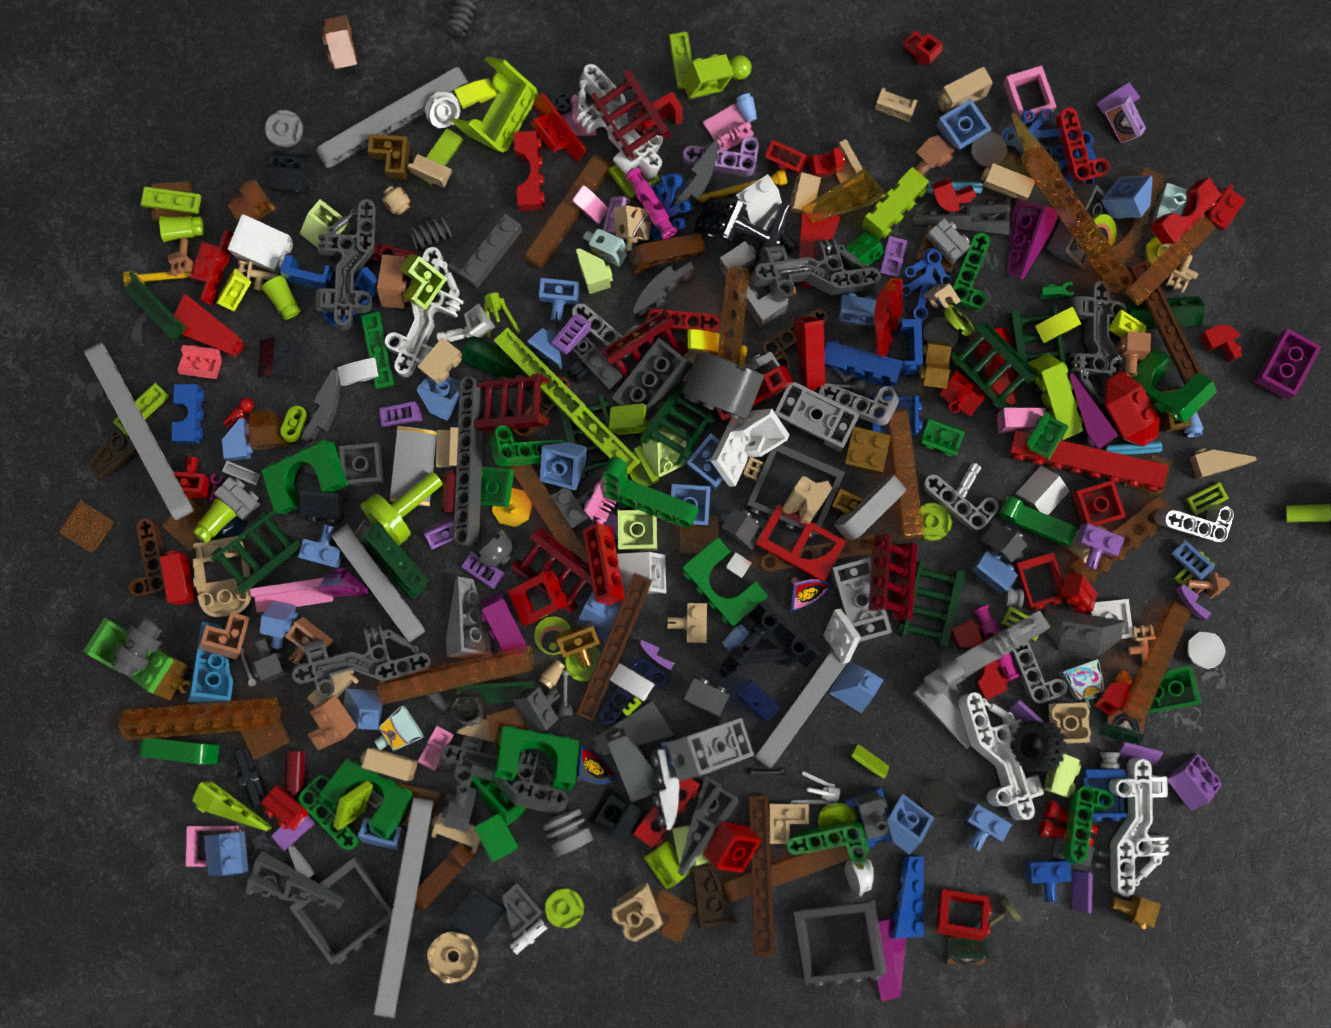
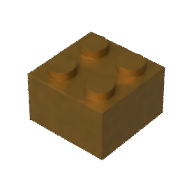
M853 427L843 467L881 475L884 470L891 435Z

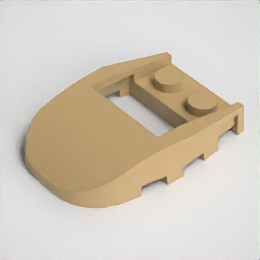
M238 536L212 540L208 543L200 542L193 544V548H196V559H193L194 587L197 589L198 600L202 610L213 617L229 616L230 612L238 614L245 610L251 601L250 589L241 597L236 593L235 590L238 586L235 579L206 582L203 562H209L212 557L211 553L219 547L223 549ZM234 548L225 554L227 558L240 556ZM241 557L243 575L248 579L251 577V569Z

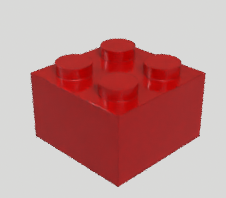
M1114 480L1082 489L1072 494L1081 524H1090L1097 527L1126 517Z
M721 822L710 843L707 845L703 856L716 869L743 873L761 839L748 826Z

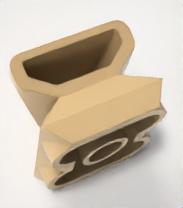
M803 476L784 504L783 512L791 514L799 511L800 523L809 524L832 490L829 481L816 484Z
M1088 703L1049 704L1050 723L1056 724V727L1061 729L1060 733L1065 735V742H1090L1091 731L1089 728L1090 712Z
M647 882L619 897L616 902L617 905L610 909L613 912V920L622 925L625 937L633 942L652 933L663 924Z

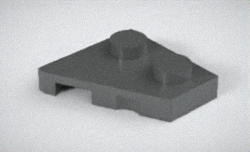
M518 882L502 896L512 936L515 939L543 911Z

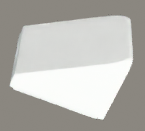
M735 553L725 569L742 579L752 562Z

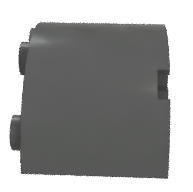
M698 350L682 393L685 394L684 398L699 404L700 401H703V406L714 410V407H718L728 411V416L739 420L741 416L747 419L764 375Z

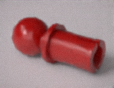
M242 398L238 403V409L233 407V411L222 423L231 429L240 418H245L244 412L247 413L253 409V401L249 398Z

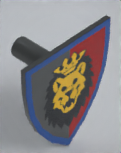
M580 746L579 768L576 774L577 781L583 779L593 784H607L617 779L609 765L598 754Z

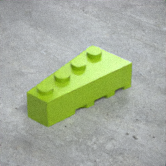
M912 167L897 182L896 188H892L886 194L883 202L879 201L872 212L865 216L861 227L865 231H869L878 240L882 237L885 239L892 231L890 227L894 223L898 225L904 217L902 214L914 207L916 204L915 199L918 196L922 198L928 191L927 185L929 181Z
M1050 354L1027 362L1039 375L1034 381L1040 390L1043 391L1040 397L1046 408H1049L1047 413H1050L1052 418L1067 424L1069 427L1062 440L1083 432V419L1077 411L1078 402L1071 391L1073 390V385L1067 378L1066 373H1068L1066 364Z

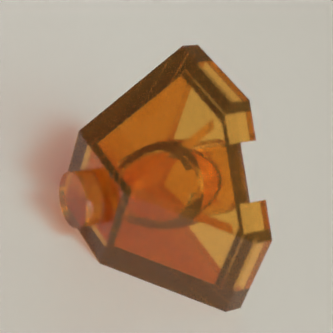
M272 411L250 412L248 430L250 446L253 449L261 450L294 445V443L283 439L280 430L284 420Z

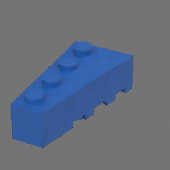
M836 340L828 341L824 351L825 368L833 371L838 369L842 374L848 376L853 374L855 375L853 376L854 378L865 379L866 382L880 387L889 386L893 388L903 364L901 360L886 356L882 358L876 356L875 353L867 352L857 347L845 346Z

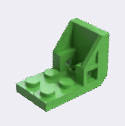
M104 618L85 647L84 652L118 671L112 666L116 659L112 652L119 642L126 643L128 637L124 633L128 628ZM159 648L156 652L149 650L146 657L150 659V662L144 671L137 669L134 675L130 677L150 693H154L174 661L173 658Z

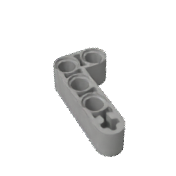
M577 304L573 307V316L577 312L582 313L584 311L585 317L591 324L598 322L601 325L597 330L590 328L589 334L605 347L622 337L618 331L585 304ZM632 326L625 334H627L628 332H630L638 326ZM612 334L615 336V339L608 342L605 340V336ZM629 352L621 359L628 360L633 355L631 352Z
M829 383L821 386L819 390L820 395L859 413V418L879 426L888 424L899 402V397L894 389L889 386L881 388L874 401ZM892 395L891 399L885 400L886 396ZM845 399H850L847 404H843ZM867 405L865 410L859 411L861 406ZM879 412H884L881 417H876Z
M894 474L888 476L850 514H844L838 518L834 526L847 540L857 539L906 491L905 486Z
M929 475L922 483L923 490L930 497L944 506L950 514L971 531L982 529L999 509V504L994 498H986L977 507H974L937 475ZM934 481L935 487L930 488V482ZM942 487L943 489L937 494L938 489ZM944 492L951 495L949 502L943 499L942 494ZM985 503H990L992 505V512H987L985 510ZM958 505H963L965 507V514H961L958 512ZM973 517L979 518L980 526L977 527L972 524Z
M1212 505L1208 509L1204 520L1179 511L1161 508L1155 514V521L1158 525L1206 540L1223 542L1228 537L1234 513L1230 507Z
M1029 642L1020 646L1024 647L1023 650L1016 652L1015 649L1011 652L1016 669L1021 673L1020 679L1028 699L1032 703H1044L1065 694L1067 685L1062 679H1052L1044 682ZM1021 653H1025L1028 657L1025 664L1020 661ZM1029 671L1035 674V679L1032 682L1027 679ZM1055 682L1060 685L1058 693L1052 690V685ZM1037 689L1042 692L1040 700L1034 697V692Z

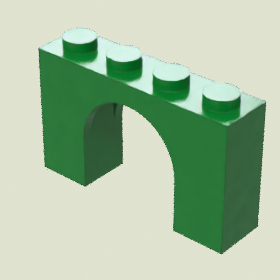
M1155 348L1137 365V376L1131 378L1142 385L1152 405L1158 411H1164L1173 420H1179L1185 424L1217 392L1214 382L1198 372L1179 390L1173 392H1160L1156 390L1159 381L1174 366L1168 354Z
M319 440L314 443V446L302 448L299 450V453L283 457L282 461L272 462L267 465V468L261 470L275 513L286 514L300 508L294 479L299 468L307 463L315 469L323 492H335L348 486L334 442Z
M717 536L682 566L684 568L682 573L689 581L691 579L697 584L695 588L701 595H707L709 598L707 602L714 610L719 609L722 613L720 615L721 619L727 625L730 623L734 626L761 601H764L768 595L755 580L739 594L732 597H724L714 592L709 583L710 572L718 562L731 552Z
M513 726L502 727L498 738L494 770L495 778L513 781L518 771L519 754L526 749L534 748L545 752L553 763L551 788L571 791L576 781L579 740H574L571 737H558L551 733H537L534 730H521Z
M347 758L319 794L321 804L337 812L340 798L366 781H369L373 784L372 789L379 792L384 798L382 805L369 822L370 831L388 840L411 808L413 794L407 788L398 787L391 779H384L377 772L362 768L360 762L356 760L351 761Z

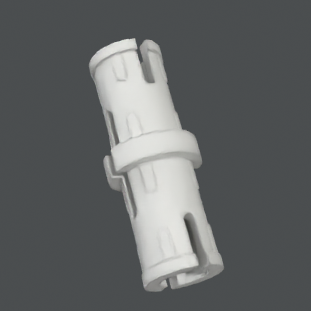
M539 919L528 930L525 929L522 932L523 934L513 943L509 944L511 949L513 948L516 954H519L529 943L533 944L535 942L534 939L548 928Z

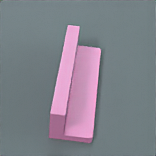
M324 578L250 589L251 597H255L256 611L258 613L265 612L273 601L300 607L332 602L333 597L318 592V587Z

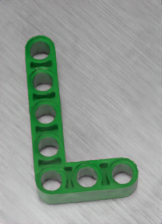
M611 457L603 472L604 494L609 499L683 528H691L699 512L695 505L629 480L627 477V464L619 457Z

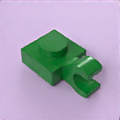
M1066 282L1063 286H1055V284L1044 285L1039 291V299H1052L1062 296L1072 297L1074 292H1068L1066 287H1071L1073 282Z

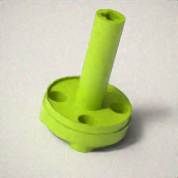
M431 472L391 505L376 493L360 504V507L372 526L379 522L394 541L401 545L411 535L402 518L440 488L443 483L434 472Z
M1331 504L1286 505V523L1331 521Z

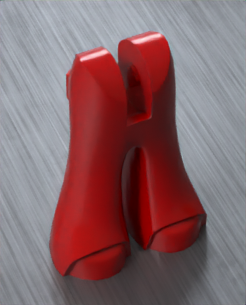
M1049 801L1045 807L1043 817L1065 825L1068 823L1069 812L1063 809L1057 802ZM1046 819L1040 821L1038 828L1039 836L1064 840L1066 838L1067 828ZM1092 824L1091 833L1096 834L1098 827ZM1076 831L1075 835L1080 840L1081 835ZM1090 838L1089 846L1092 847L1094 839Z

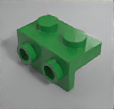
M867 230L845 246V249L857 257L860 263H865L867 266L884 254L881 242ZM840 255L841 259L850 266L851 270L860 269L857 264L853 265Z
M1045 412L1043 416L1038 418L1036 422L1037 427L1034 432L1028 435L1026 443L1028 450L1049 460L1069 427L1067 424L1052 418L1050 413Z
M929 417L921 437V443L928 449L936 448L945 455L952 456L953 454L957 456L965 430Z

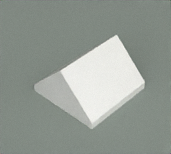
M1040 466L1016 492V495L1030 508L1049 515L1069 493V489L1059 475Z

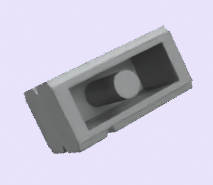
M943 219L927 234L926 238L952 265L968 251L970 241L965 235H960L956 231L957 227L952 221Z
M229 477L216 490L214 495L229 506L239 518L247 521L261 506L257 501L259 497L252 491L248 493L244 489L246 485L238 478L234 480Z

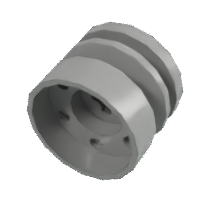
M580 809L566 811L542 826L544 831L550 828L554 830V832L546 835L547 838L555 836L558 838L551 845L556 857L575 850L593 840L589 828L579 830L578 826L585 819L581 818L577 821L574 819V817L581 814Z

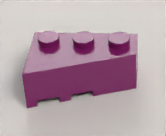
M502 591L481 600L482 611L480 615L484 622L488 621L491 627L488 629L493 639L497 638L499 642L497 648L500 655H505L507 660L527 651L528 646L511 614L510 608L503 598Z

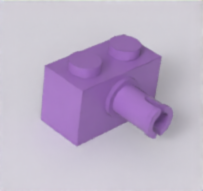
M1082 524L1075 543L1090 549L1084 566L1097 570L1101 554L1118 556L1124 537L1090 524Z

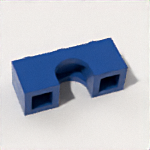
M174 384L173 403L177 406H185L188 409V415L185 420L172 422V441L176 444H200V439L203 437L200 423L204 417L203 409H201V401H204V390L197 384Z

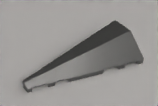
M1005 197L1004 201L996 203L993 200H989L987 204L976 205L975 203L959 206L960 211L956 212L946 210V212L936 214V211H930L929 215L914 214L913 217L914 224L937 226L943 219H946L947 221H952L957 229L1009 235L1010 197Z
M705 776L703 780V786L692 818L682 859L677 870L683 877L709 844L721 822H725L738 805V798L724 790L721 784L708 776Z
M264 851L255 860L253 873L248 879L245 892L249 895L259 893L262 894V897H268L269 895L278 896L281 900L300 903L317 902L320 906L326 904L336 905V908L339 909L344 902V898Z

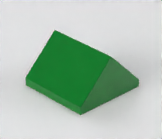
M500 813L474 827L492 863L518 849Z

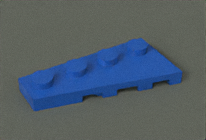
M905 856L900 877L902 887L896 901H899L897 913H894L893 917L895 927L894 931H891L890 938L893 939L924 936V856Z

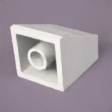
M768 174L738 193L735 198L747 205L743 217L765 230L770 219L775 217L780 202L782 203L779 190Z
M242 214L228 250L238 260L252 261V265L279 275L285 254L287 255L292 250L293 240L289 235Z
M653 552L617 554L624 594H626L635 572L653 580L647 594L666 593V555Z

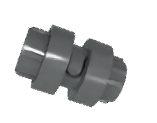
M142 618L138 625L130 624L124 633L128 640L125 644L119 642L112 652L116 656L112 666L130 677L134 675L137 669L144 671L150 662V659L146 657L149 650L156 652L162 643L158 636L163 629L145 618Z

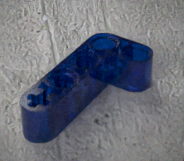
M645 659L637 660L630 669L653 683L652 679L655 674H661L664 677V681L660 685L654 684L653 687L661 688L667 682L666 674ZM639 663L647 664L648 670L646 673L641 674L637 671ZM618 686L600 713L601 721L606 725L614 724L634 695ZM619 694L624 695L626 699L625 703L621 706L616 705L614 701L615 697ZM610 703H612V705L615 708L620 709L619 713H617V711L615 710L612 714L614 719L605 721L604 719L606 718V716L604 715V713H609L612 708L609 707Z

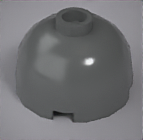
M501 529L498 534L496 533L482 547L480 552H477L475 557L482 564L489 567H496L500 563L505 565L511 558L509 554L512 550V542Z

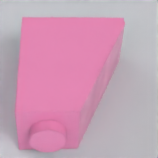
M1003 408L997 414L998 433H1010L1016 430L1023 432L1034 431L1037 427L1036 422L1038 418L1045 414L1046 408Z

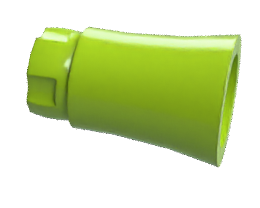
M160 216L159 218L163 242L204 234L201 217Z
M283 275L274 277L262 285L261 289L270 298L284 320H289L299 314L300 309L297 301L292 295Z
M215 499L192 532L198 539L208 543L212 537L214 538L237 515L221 500Z

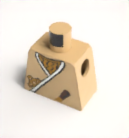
M627 205L614 207L616 237L627 240L626 251H632L633 248L638 246V241L649 239L652 220L645 209Z

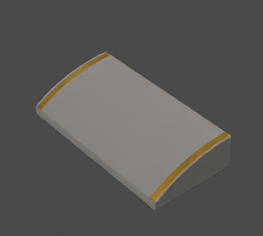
M397 426L390 502L392 504L429 473L434 471L437 431ZM431 495L418 506L430 507Z

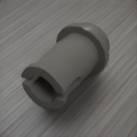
M433 688L426 695L427 701H431L442 713L451 704L439 693V689Z

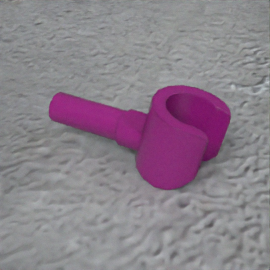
M215 473L211 476L213 486L208 499L213 501L214 493L218 487L224 483L222 475L220 480L215 482Z

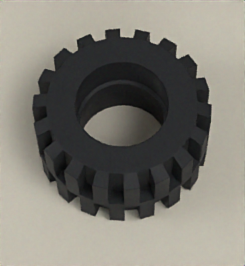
M1028 721V723L1024 722L1021 724L1022 727L1016 729L1017 734L1013 735L1014 742H1012V746H1014V750H1012V753L1016 755L1015 760L1020 762L1019 765L1033 771H1051L1060 766L1059 762L1064 760L1063 754L1066 755L1067 750L1064 749L1067 746V742L1064 741L1065 735L1060 733L1061 729L1056 727V724L1044 721ZM1039 737L1042 742V749L1040 754H1038L1036 749V744Z

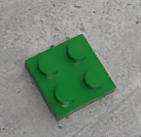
M482 467L481 506L509 508L514 477L513 469Z

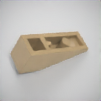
M1206 448L1195 451V455L1190 457L1196 479L1257 461L1255 456L1219 450L1206 451Z

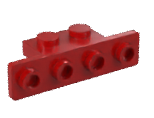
M544 93L539 94L533 107L541 117L534 118L530 124L552 152L566 148L576 162L579 161L587 149Z
M226 229L219 246L201 243L190 274V278L206 283L201 300L208 305H212L217 296V288L223 279L225 265L229 262L230 251L228 247L234 234Z

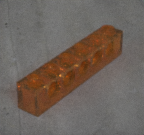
M1160 495L1113 530L1111 533L1124 537L1126 544L1124 547L1121 546L1118 556H1111L1108 559L1104 554H1101L1097 570L1085 567V563L1079 558L1067 568L1072 574L1084 575L1086 580L1092 584L1098 579L1096 575L1100 572L1106 573L1113 567L1111 564L1115 560L1119 562L1128 555L1126 552L1129 549L1135 550L1142 544L1141 540L1143 538H1150L1157 533L1156 528L1160 525L1156 521L1151 523L1148 520L1149 514L1155 517L1159 509L1172 510L1171 507ZM1135 525L1140 528L1139 535H1136L1133 531Z

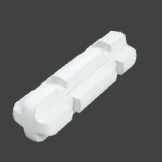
M464 327L465 329L459 328L449 330L447 333H437V340L439 342L443 337L451 342L464 339V337L470 338L472 335L469 333L468 327Z
M976 463L970 465L969 471L966 472L960 487L956 490L963 497L966 496L967 490L970 489L976 474L981 469Z

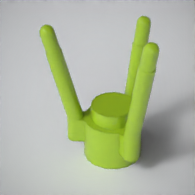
M498 293L486 295L484 297L486 303L483 305L488 317L490 318V310V312H494L496 321L500 322L498 310L502 307L516 332L520 333L516 322L505 305L504 299L500 298ZM488 332L487 337H490L491 333Z

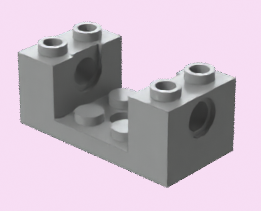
M745 241L720 257L719 269L761 329L786 312L787 301L789 300L787 298L784 302H777L773 299L771 292L760 300L757 299L759 298L754 288L750 289L747 284L748 280L744 275L746 271L753 268L756 251L752 245L748 246Z
M796 382L787 386L775 410V414L784 426L789 427L792 424L825 440L823 445L839 453L844 448L860 415ZM819 410L822 413V417L818 420L813 419L811 412Z
M870 558L833 567L830 570L835 589L838 588L845 615L861 637L859 642L892 633L886 610H868L872 564ZM859 595H864L867 598L865 606H860L857 603L856 599Z
M742 718L667 743L679 781L701 776L754 756Z

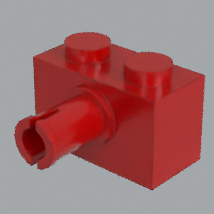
M958 371L948 381L947 389L944 388L940 393V396L950 403V411L955 408L953 413L961 411L969 416H972L987 395L977 384Z
M186 457L184 472L173 473L187 498L207 499L210 480L205 474L196 473L198 458L191 457L190 459V457Z

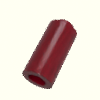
M450 470L443 474L442 478L443 514H455L456 471Z
M286 751L284 791H288V795H300V791L304 790L305 751Z

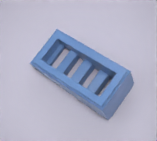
M1186 540L1171 553L1199 581H1202L1214 569L1215 565ZM1186 548L1189 550L1183 557L1179 555ZM1193 554L1194 557L1187 562L1186 559ZM1198 559L1200 562L1193 567L1192 564ZM1204 565L1206 568L1200 573L1198 570Z

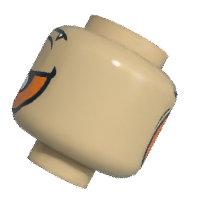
M391 186L383 192L385 196L382 202L391 214L400 215L410 207L408 205L410 198L401 187L394 188Z

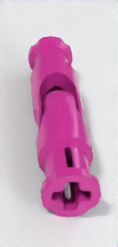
M635 168L628 172L625 176L626 179L633 185V191L653 224L661 231L662 238L665 240L675 235L677 229L672 226L669 221V215L656 197L648 181L644 180L641 170Z
M989 605L973 611L978 617L981 624L980 628L986 641L991 638L992 633L996 635L1001 632L996 620L991 616L988 609ZM1011 652L996 660L1003 671L1006 681L1021 676V673L1017 672L1013 663L1014 658Z

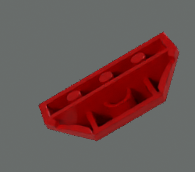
M1123 371L1106 380L1105 407L1122 438L1140 447H1144L1158 438L1160 418L1142 385Z

